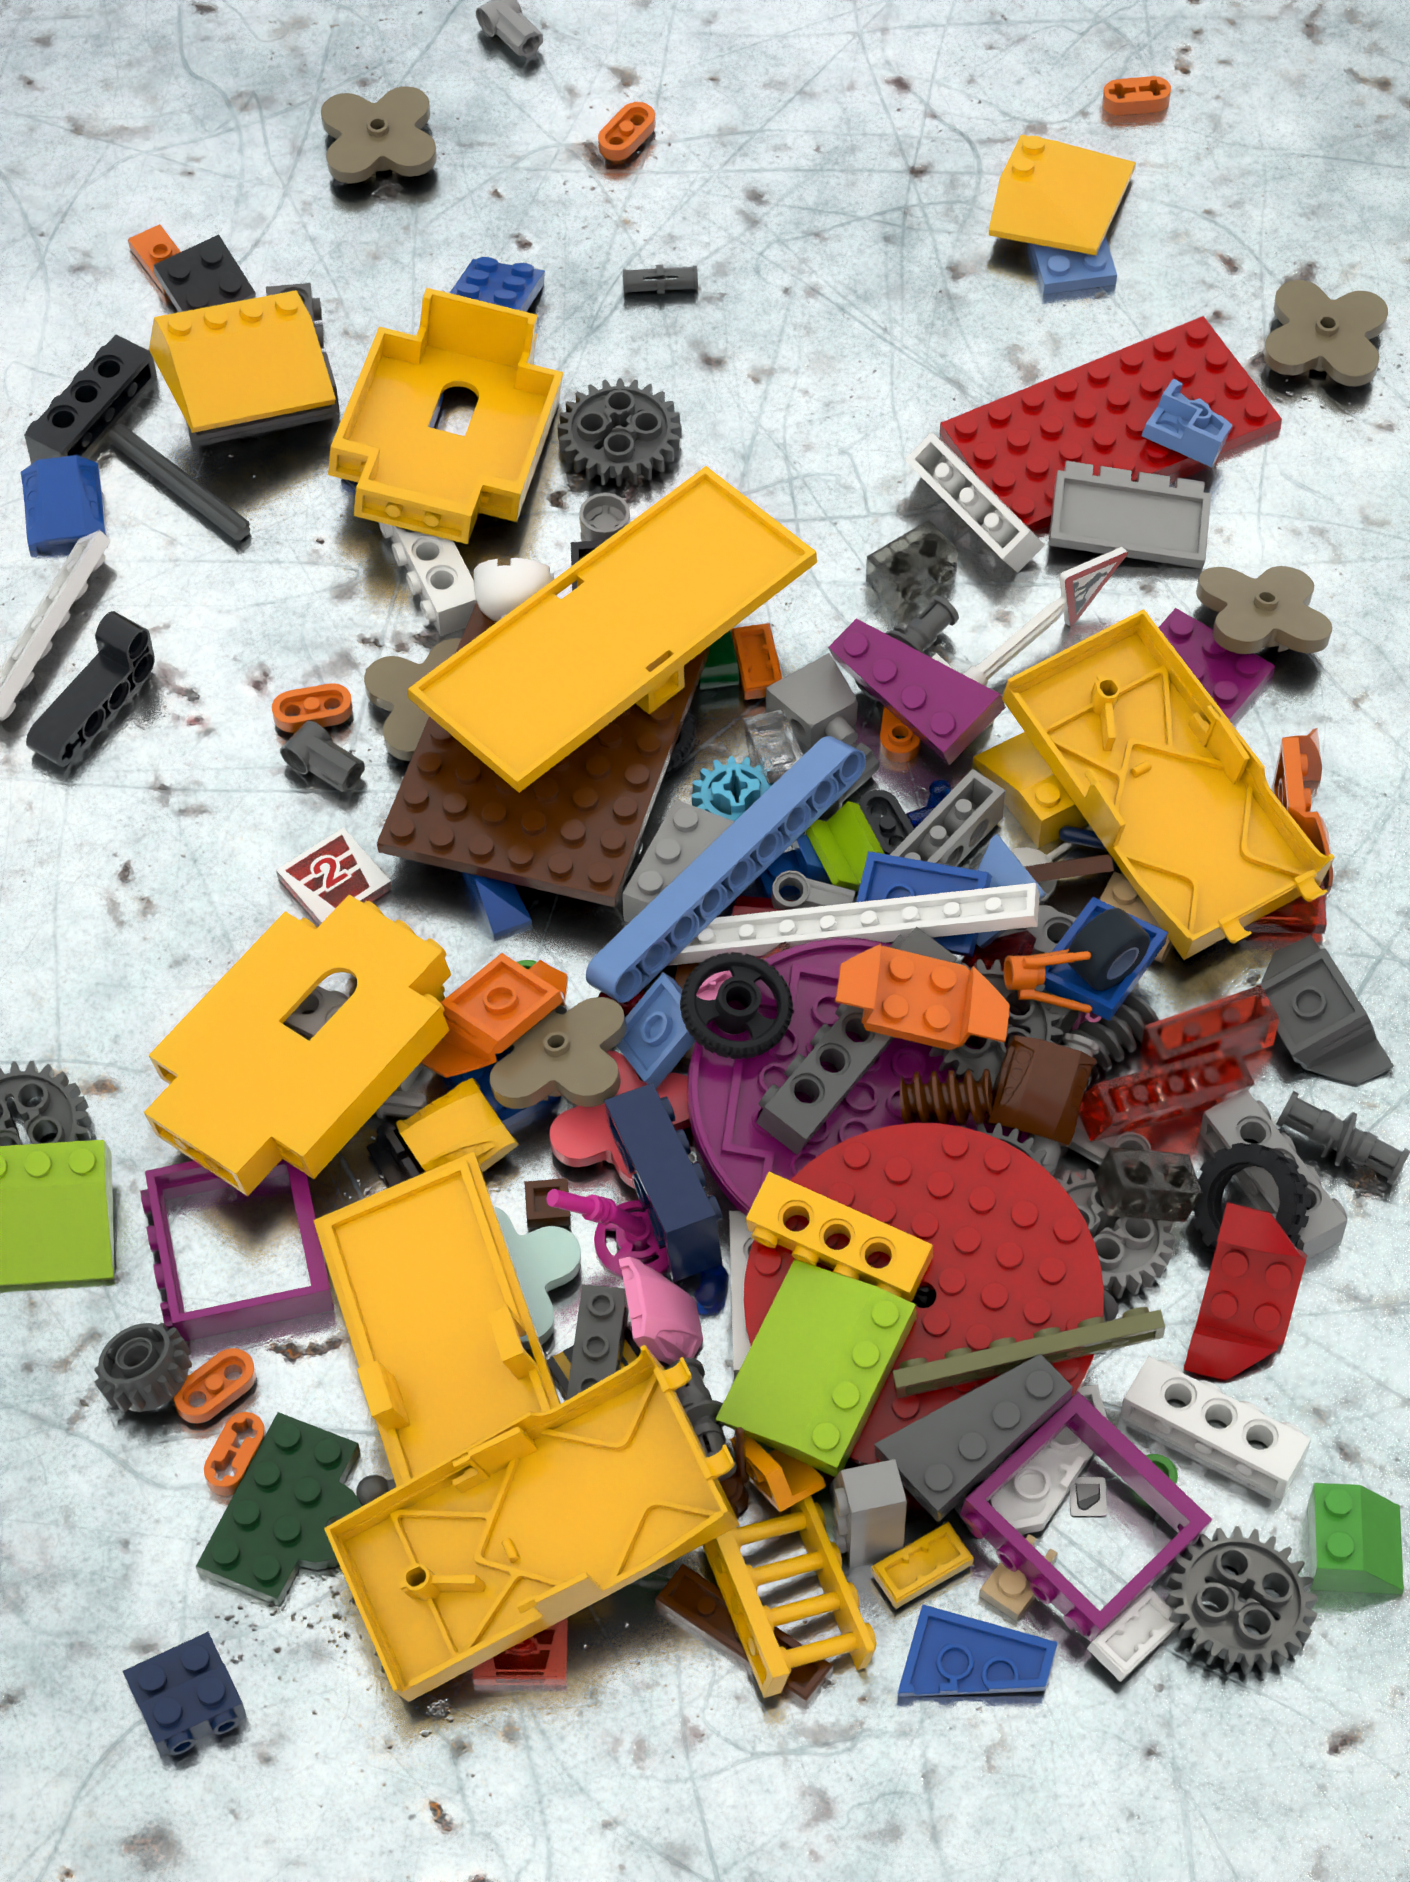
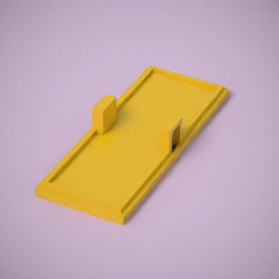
M705 466L409 687L408 698L520 793L635 703L648 714H651L685 687L684 665L817 563V552L709 467ZM577 580L576 589L562 599L556 596Z
M474 1152L313 1220L359 1365L357 1371L371 1416L376 1420L396 1487L529 1411H546L561 1404L478 1158ZM527 1335L535 1361L523 1348L520 1337Z

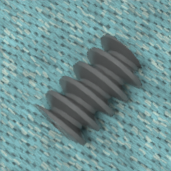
M1130 992L1110 1021L1101 1018L1096 1023L1086 1020L1079 1025L1078 1030L1074 1029L1069 1033L1084 1036L1100 1045L1099 1053L1092 1056L1097 1059L1096 1064L1091 1069V1074H1093L1092 1081L1099 1078L1098 1069L1104 1072L1111 1069L1112 1063L1110 1059L1119 1062L1124 1059L1123 1050L1129 1053L1133 1052L1136 1049L1135 1040L1144 1043L1149 1038L1148 1031L1154 1034L1159 1032L1160 1022L1148 1003Z

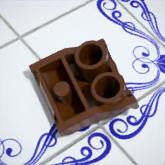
M1016 1035L1010 1037L992 1091V1116L990 1117L989 1112H987L985 1124L994 1126L1000 1123L1003 1127L1019 1129L1018 1131L1055 1141L1058 1145L1070 1146L1075 1133L1084 1090L1091 1069L1096 1064L1097 1059L1082 1051L1046 1040Z

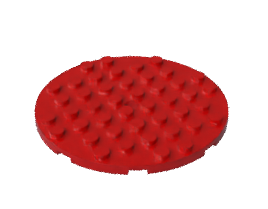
M940 1123L891 1125L864 1132L827 1149L804 1166L790 1180L933 1245V1258L919 1287L929 1286L935 1292L936 1300L927 1308L916 1306L917 1318L848 1459L854 1463L864 1466L881 1462L875 1456V1443L999 1377H990L897 1399L892 1371L900 1369L901 1363L915 1358H926L928 1363L945 1359L944 1354L954 1349L971 1348V1352L989 1349V1344L998 1339L1013 1337L1016 1342L1033 1339V1334L1042 1329L1058 1327L1060 1332L1077 1329V1324L1086 1319L1103 1317L1104 1286L1101 1264L1095 1242L1085 1219L1062 1185L1043 1166L1005 1141L965 1127ZM794 1215L786 1221L785 1227L795 1232L802 1231L808 1226L809 1220L804 1216ZM836 1233L829 1236L825 1244L833 1250H841L849 1244L850 1239L844 1234ZM753 1240L748 1256L744 1279V1312L750 1346H752L795 1259L792 1256L793 1251L779 1244L775 1248H769ZM874 1252L868 1256L866 1262L869 1266L880 1269L886 1267L890 1263L891 1258L884 1252ZM817 1263L816 1267L823 1268L832 1272L834 1271V1269L829 1268L821 1263ZM1095 1354L1051 1363L1073 1387L1071 1398L1077 1394L1085 1381Z

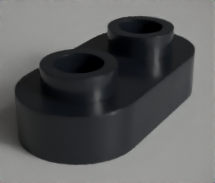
M872 790L861 797L859 806L884 853L890 855L896 849L891 847V845H900L914 830V827L896 797L890 792ZM882 814L884 816L882 818H875L872 815Z

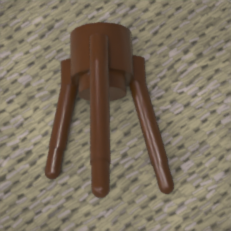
M738 1427L735 1430L736 1471L730 1478L720 1482L737 1519L740 1516L739 1513L747 1506L749 1498L744 1487L749 1481V1475L746 1471L745 1437L742 1427Z

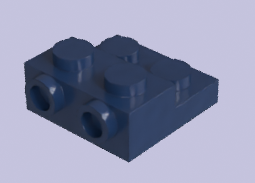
M209 1631L123 1670L126 1682L160 1757L169 1753L171 1755L181 1754L192 1748L196 1740L211 1733H226L239 1724V1720L247 1717L241 1698L225 1664L222 1662Z

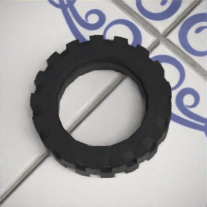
M1236 1143L1232 1145L1231 1149L1222 1148L1215 1152V1158L1212 1161L1206 1160L1200 1168L1202 1173L1199 1179L1195 1178L1192 1184V1189L1195 1190L1194 1199L1190 1198V1210L1194 1211L1195 1219H1192L1196 1231H1201L1204 1235L1201 1239L1208 1247L1216 1249L1217 1239L1223 1220L1221 1200L1225 1186L1233 1175L1246 1167L1253 1166L1264 1168L1272 1175L1278 1187L1280 1201L1276 1220L1294 1245L1301 1237L1298 1234L1301 1227L1306 1228L1309 1216H1306L1307 1207H1311V1196L1306 1194L1307 1179L1305 1175L1299 1174L1297 1171L1299 1166L1294 1160L1285 1157L1284 1153L1263 1145Z

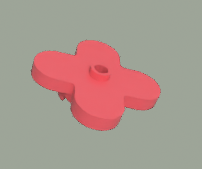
M610 1050L606 1052L616 1061L619 1069L621 1085L615 1096L648 1085L639 1079L635 1069L624 1055ZM669 1073L656 1090L660 1098L667 1096L675 1115V1121L672 1122L675 1130H684L691 1126L687 1102L688 1076L680 1073ZM605 1103L594 1107L577 1106L564 1111L555 1118L550 1128V1144L553 1154L559 1161L572 1167H585L605 1160L614 1164L620 1178L627 1185L635 1188L632 1174L636 1172L628 1174L608 1126Z

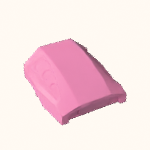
M632 1257L619 1259L632 1324V1335L638 1347L646 1345L658 1361H663L669 1365L681 1357L694 1358L703 1342L696 1300L686 1291L665 1278L661 1273L645 1266L640 1260Z

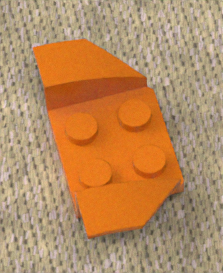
M1313 728L1308 735L1282 738L1272 785L1275 796L1320 853L1328 856L1331 854V847L1326 824L1318 812H1310L1311 790L1303 786V781H1321L1322 776L1318 728ZM1331 864L1326 873L1328 886H1332L1333 866Z
M881 944L850 958L840 965L835 1002L864 1009L862 1024H864L866 1031L946 1050L963 1046L970 1035L1004 1043L1006 1041L1010 1004L974 966L969 971L965 965L881 946Z
M501 953L440 1002L445 1009L443 1015L450 1031L421 1061V1064L447 1078L496 1063L495 1054L502 1053L557 1006H565L568 988L567 974L555 969L542 960L526 969Z

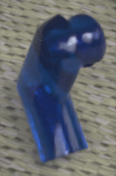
M936 780L932 782L929 786L931 795L926 806L906 813L914 829L951 792V785L948 781Z
M723 1265L700 1272L702 1274L701 1286L695 1290L694 1297L705 1308L713 1307L717 1300L722 1301L726 1295L729 1275Z

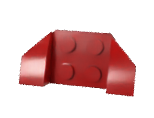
M1230 1202L1226 1204L1209 1277L1183 1368L1185 1371L1228 1380L1278 1350V1346L1284 1343L1307 1255L1294 1246L1270 1212Z

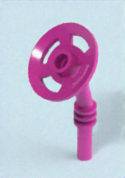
M552 1189L548 1192L546 1201L549 1206L582 1214L585 1220L598 1223L594 1235L595 1251L602 1265L611 1273L623 1278L619 1259L632 1257L638 1260H645L655 1254L658 1256V1259L645 1264V1266L661 1274L668 1269L666 1247L662 1249L658 1247L653 1235L654 1229L649 1218L648 1209H645L646 1212H627L630 1210H643L639 1200L616 1205L612 1199L593 1194L584 1197L557 1189ZM606 1231H616V1242L620 1250L614 1256L606 1246Z

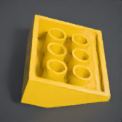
M297 290L157 316L153 319L149 351L192 433L335 404L336 398L313 321Z
M1025 732L973 757L974 764L983 776L1005 790L1004 804L1037 848L1060 838L1059 830L1063 826L1080 828L1088 824Z

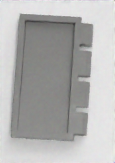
M1072 461L1065 462L1064 471H1057L1048 541L1049 546L1102 554L1123 547L1128 551L1126 556L1128 558L1203 568L1206 560L1211 493L1204 492V481L1177 478L1175 488L1169 487L1170 476L1139 472L1137 482L1131 481V470L1100 466L1099 475L1094 476L1092 464Z

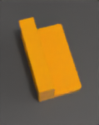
M744 1435L746 1471L749 1475V1481L779 1512L826 1487L823 1477L812 1466L776 1449L767 1453L754 1439ZM733 1437L730 1441L735 1451V1437Z

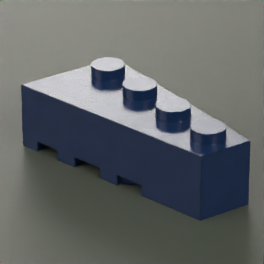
M650 1083L604 1100L609 1129L628 1174L636 1172L632 1174L633 1183L643 1210L648 1209L649 1218L654 1229L653 1235L659 1249L666 1247L668 1271L673 1282L722 1265L717 1222L723 1220L722 1212L714 1195L707 1197L703 1187L707 1186L699 1162L691 1164L688 1157L691 1149L683 1129L676 1131L672 1124L675 1121V1115L668 1097L660 1098L654 1084Z

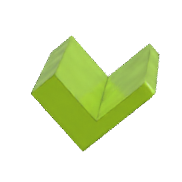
M848 801L827 822L817 819L805 831L828 877L835 886L859 891L868 851L885 854L857 803Z

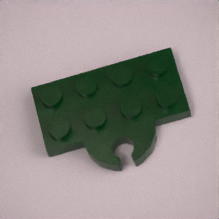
M277 1412L196 1564L198 1574L280 1606L300 1567L320 1570L339 1565L324 1528L362 1507L353 1490L343 1484L360 1452L359 1443Z

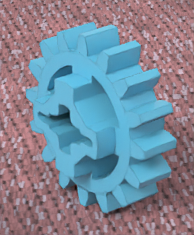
M729 756L727 765H722L716 759L713 761L712 772L702 768L700 770V780L693 781L692 805L735 822L775 783L774 773L765 775V765L763 763L755 768L751 767L749 757H746L742 764H736L735 758ZM733 792L736 793V799H739V803L735 802V796L732 795Z

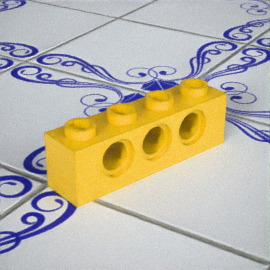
M768 1172L746 1217L747 1229L752 1232L751 1237L758 1243L769 1248H775L779 1244L792 1250V1256L798 1261L813 1266L821 1263L834 1269L833 1272L875 1285L912 1302L933 1258L932 1244L771 1172ZM794 1215H801L809 1220V1224L802 1231L795 1232L785 1227L786 1221ZM841 1233L846 1235L850 1242L841 1250H833L825 1244L827 1238L833 1234ZM874 1252H884L891 1258L890 1263L880 1269L869 1266L866 1260Z

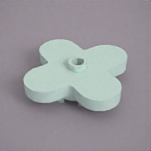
M494 1206L540 1344L542 1345L549 1339L555 1326L554 1308L547 1292L568 1283L577 1275L581 1266L580 1244L570 1231L557 1226L542 1227L525 1235H519L508 1215L500 1208ZM527 1335L520 1337L523 1348L531 1349Z

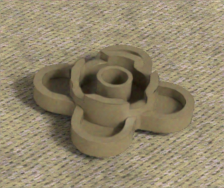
M402 86L390 90L376 103H372L352 93H341L327 99L321 107L322 126L329 135L337 139L328 148L326 154L328 171L331 176L344 183H358L368 179L370 176H376V171L391 169L392 174L398 173L404 176H418L430 171L437 161L436 144L429 134L420 130L430 118L428 96L418 88Z
M1305 280L1289 281L1278 288L1275 294L1273 310L1283 326L1273 330L1267 336L1264 347V360L1272 370L1284 375L1309 373L1310 369L1326 371L1327 376H1331L1338 383L1347 386H1361L1370 382L1375 377L1379 364V353L1369 340L1384 330L1388 317V306L1380 296L1369 291H1353L1332 300L1319 286Z
M1275 566L1267 569L1258 578H1251L1232 568L1211 567L1200 574L1196 595L1205 606L1219 612L1216 616L1212 634L1214 640L1224 649L1239 654H1252L1260 652L1265 646H1278V652L1292 649L1302 653H1316L1328 646L1332 633V623L1324 614L1309 607L1314 591V582L1303 571L1288 566Z
M460 638L447 639L438 643L421 664L398 656H387L374 661L367 668L364 675L367 697L376 706L391 712L384 723L383 736L386 749L394 757L411 761L429 718L423 710L408 698V688L455 654L461 641Z
M594 997L583 1000L564 1014H558L554 1010L551 1011L507 1048L511 1053L497 1062L491 1070L490 1084L496 1101L507 1108L523 1109L531 1107L541 1100L549 1101L548 1096H564L578 1106L594 1107L602 1105L604 1100L614 1097L619 1091L621 1079L616 1061L606 1052L616 1046L625 1036L627 1025L622 1007L612 999Z

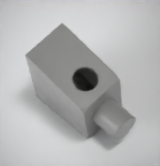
M830 653L766 687V712L808 748H812L825 736H832L848 745L856 742L858 734L852 726L857 722L858 702Z

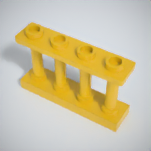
M811 1495L792 1505L791 1514L734 1528L702 1545L764 1698L782 1692L791 1673V1668L849 1652L857 1670L867 1668L877 1645L872 1626L869 1623H864L859 1611L857 1590L852 1582H847L842 1571L840 1550L835 1542H830L826 1533L823 1510L818 1502H813ZM799 1531L808 1552L807 1554L753 1568L751 1565L745 1564L740 1550L743 1545ZM816 1571L825 1594L771 1609L767 1605L762 1606L757 1593L758 1586ZM833 1612L842 1635L788 1650L783 1646L779 1647L773 1633L774 1627Z

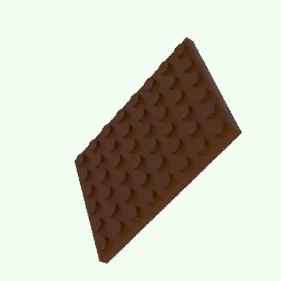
M477 602L456 652L496 623V621L490 619L480 610ZM710 646L684 665L685 687L659 708L648 714L635 703L520 793L429 716L378 838V852L616 907L710 653Z

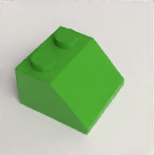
M1314 1483L1307 1505L1309 1574L1314 1580L1310 1590L1403 1594L1400 1505L1362 1485Z

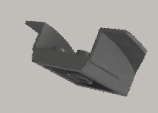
M1310 934L1274 952L1261 983L1253 987L1251 991L1294 1062L1300 1063L1303 1069L1354 1085L1370 1080L1394 1067L1377 1040L1368 1014L1326 948L1320 949Z

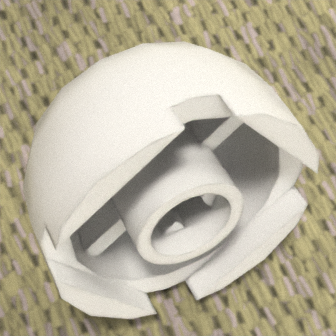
M511 558L510 565L497 566L498 559L485 561L474 569L476 602L486 616L498 622L554 580V573L550 574V567L548 565L530 559Z

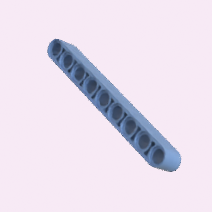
M825 736L820 739L593 957L586 969L587 983L617 1002L625 1003L633 999L860 778L866 765V757L863 751L832 736Z

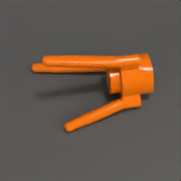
M1069 949L1031 956H1007L1003 969L1005 986L1007 990H1017L1019 1000H1036L1074 1011L1090 1013L1092 1007L1088 1004L1036 991L1035 988L1037 985H1043L1045 982V966L1088 960L1091 958V953L1089 951L1068 953Z

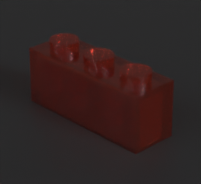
M1258 985L1145 1025L1140 1053L1157 1085L1160 1086L1274 1045L1279 1017L1262 986Z

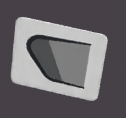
M1077 1477L1070 1488V1512L1072 1516L1107 1515L1105 1478Z

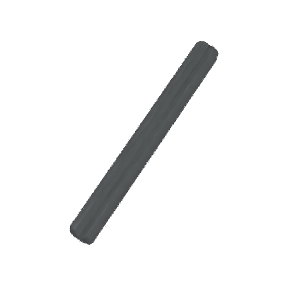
M117 424L114 429L109 431V441L112 445L234 540L241 541L250 533L251 529L248 520L123 424Z

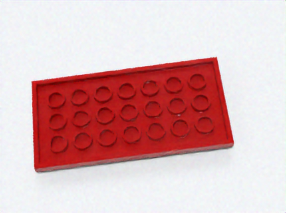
M1201 316L940 423L939 433L951 450L1034 532L1049 526L1051 523L1055 477L1058 470L1064 471L1066 461L1092 464L1094 476L1099 475L1100 466L1131 470V481L1137 482L1139 472L1169 476L1200 463L1141 436L1147 421L1158 407L1161 396L1172 379L1178 380L1183 384L1180 393L1186 398L1194 401L1199 398L1202 399L1214 413L1221 415L1233 425L1219 454L1281 429L1282 418L1206 318Z

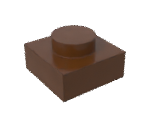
M568 1178L524 1181L528 1228L571 1225L570 1211L551 1207L546 1201L547 1194L552 1189L569 1193Z

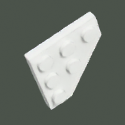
M1098 1384L1080 1387L1078 1392L1107 1418ZM1066 1427L1000 1489L988 1503L1021 1535L1043 1531L1094 1452Z

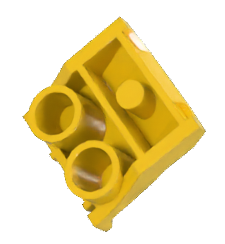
M474 1078L461 1082L447 1094L434 1100L408 1119L396 1122L400 1135L425 1172L472 1152L477 1156L483 1172L519 1145L502 1123Z

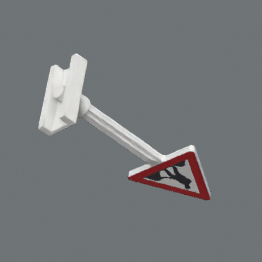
M1120 547L1062 572L1059 576L1061 596L1055 602L1042 609L980 664L971 666L963 675L986 686L988 679L1055 623L1062 614H1064V622L1072 627L1127 556L1128 551ZM937 653L933 657H931L941 662L942 664L952 668Z

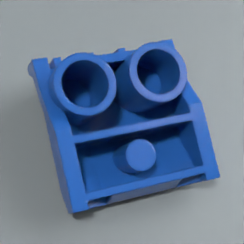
M77 455L39 459L21 471L29 552L37 551L38 547L77 543L78 539L98 530L106 535L101 478L97 462Z

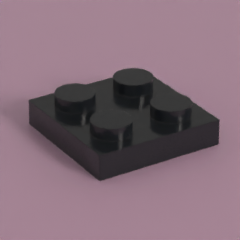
M219 234L153 265L155 276L178 312L256 298V292Z

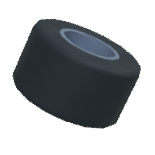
M1120 908L1106 910L1084 926L1073 940L1068 953L1089 951L1091 958L1068 964L1093 989L1098 991L1110 989L1123 981L1141 963L1150 945L1149 934L1124 910Z

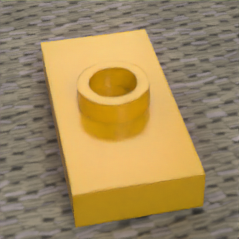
M947 1522L872 1565L871 1574L894 1608L897 1609L973 1565L974 1558L951 1524Z

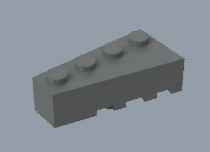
M1039 1354L875 1443V1456L881 1462L896 1459L902 1485L939 1522L1071 1399L1073 1387Z

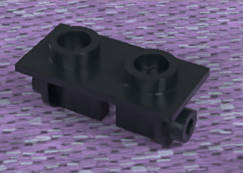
M387 1122L377 1128L376 1133L378 1136L376 1141L366 1147L390 1187L425 1173V1170L421 1167L400 1135L397 1126Z

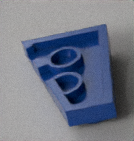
M922 1604L897 1695L898 1697L1045 1691L1058 1642Z

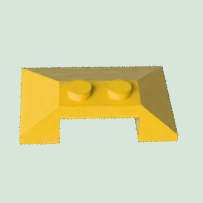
M1020 135L999 180L989 226V236L1097 255L1133 175L1136 162L1059 141L1043 139L1039 136Z

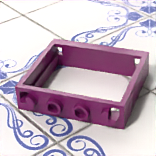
M284 1159L264 1179L289 1174L311 1286L185 1312L165 1200L230 1187L231 1185L195 1161L145 1171L148 1189L140 1190L144 1214L152 1213L154 1225L146 1226L151 1252L159 1251L161 1263L153 1264L158 1290L166 1289L168 1301L160 1303L163 1321L167 1328L175 1327L184 1341L334 1310L322 1247L313 1221L316 1218L307 1175Z
M1079 1392L965 1499L960 1512L963 1520L973 1528L971 1534L978 1539L985 1538L997 1550L996 1555L1006 1568L1013 1572L1020 1570L1030 1582L1029 1586L1034 1595L1045 1604L1049 1605L1052 1603L1064 1615L1063 1620L1071 1631L1075 1628L1083 1637L1085 1636L1091 1642L1173 1566L1177 1557L1181 1558L1189 1545H1194L1201 1534H1205L1213 1520ZM1066 1427L1178 1532L1100 1611L988 1503L1000 1489Z

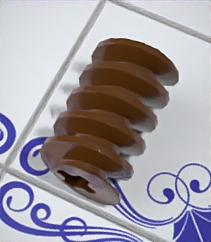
M971 1069L966 1070L963 1082H958L954 1070H949L945 1083L940 1082L936 1071H931L928 1083H923L919 1071H914L910 1084H906L903 1075H901L900 1106L904 1124L915 1123L917 1115H919L922 1123H932L935 1113L939 1123L947 1125L950 1122L952 1113L958 1125L966 1124L970 1112L976 1124H983L987 1112H989L990 1117L992 1116L993 1096L989 1069L983 1070L979 1082L975 1081Z

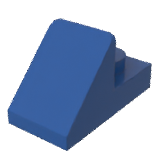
M804 834L793 842V850L782 853L757 877L765 898H771L772 887L776 877L788 870L797 871L808 879L832 884L808 836ZM790 885L784 886L779 890L782 898L801 893L797 887Z

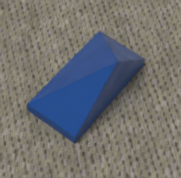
M462 872L493 938L532 925V920L514 884Z

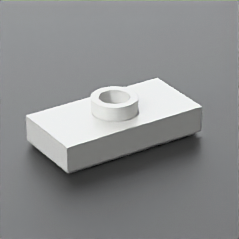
M1149 1587L1099 1634L1087 1649L1121 1682L1181 1623L1170 1622L1169 1618L1173 1609Z

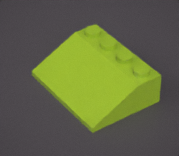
M105 1140L0 1146V1287L115 1279L112 1152Z
M794 1259L715 1419L716 1422L733 1430L742 1427L744 1435L836 1477L844 1469L917 1318L916 1304L875 1285Z

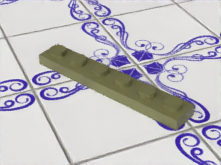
M1138 1307L1122 1313L1123 1318L1105 1322L1103 1317L1090 1318L1079 1322L1077 1329L1060 1332L1058 1327L1046 1328L1035 1332L1033 1339L1016 1342L1013 1337L1002 1338L991 1342L989 1349L971 1352V1348H958L945 1353V1359L928 1363L926 1358L907 1360L900 1364V1369L892 1371L897 1399L999 1376L1039 1354L1051 1364L1161 1339L1164 1337L1165 1331L1161 1309L1149 1312L1148 1307Z

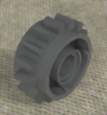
M153 1323L136 1324L122 1330L106 1344L101 1352L98 1366L94 1369L99 1377L94 1382L111 1407L118 1405L122 1412L127 1410L137 1412L152 1410L167 1403L180 1391L187 1379L188 1368L192 1367V1362L188 1358L192 1352L175 1327L168 1330L165 1323H160L159 1325Z

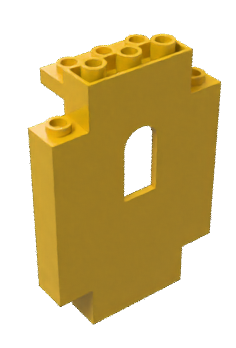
M426 288L422 300L420 326L416 335L384 327L378 328L330 447L328 475L358 482L353 516L464 544L469 542L479 513L517 522L560 400L564 373L533 365L538 315ZM460 386L468 388L478 397V402L465 436L429 427L441 394L450 387Z
M348 895L318 928L307 918L302 917L299 920L285 911L148 1055L160 1078L170 1084L143 1112L154 1133L246 1196L251 1194L282 1159L315 1179L450 1031L443 1015L445 1009L440 1003L445 999L443 984L452 975L445 959L447 955L445 950L433 939L427 938L425 941L415 935L414 931L405 922L399 919L395 922L390 920L372 902L365 901L362 903L351 895ZM345 972L356 977L357 987L355 992L310 1041L283 1025L287 1018L329 975Z

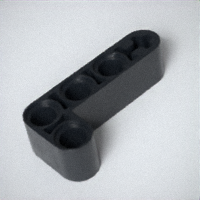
M115 611L108 612L97 627L95 640L99 653L35 721L27 734L26 746L58 766L64 767L68 765L146 680L153 669L155 656L148 629Z

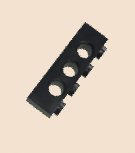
M117 334L106 345L100 347L91 362L83 370L76 373L71 384L60 395L56 396L51 401L49 408L27 428L24 437L30 459L36 461L73 455L85 458L157 378L154 359L150 351Z

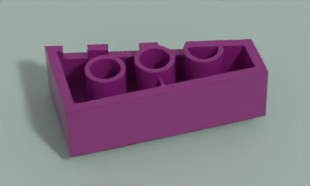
M857 618L828 647L834 660L948 765L1006 708L1002 696L998 692Z

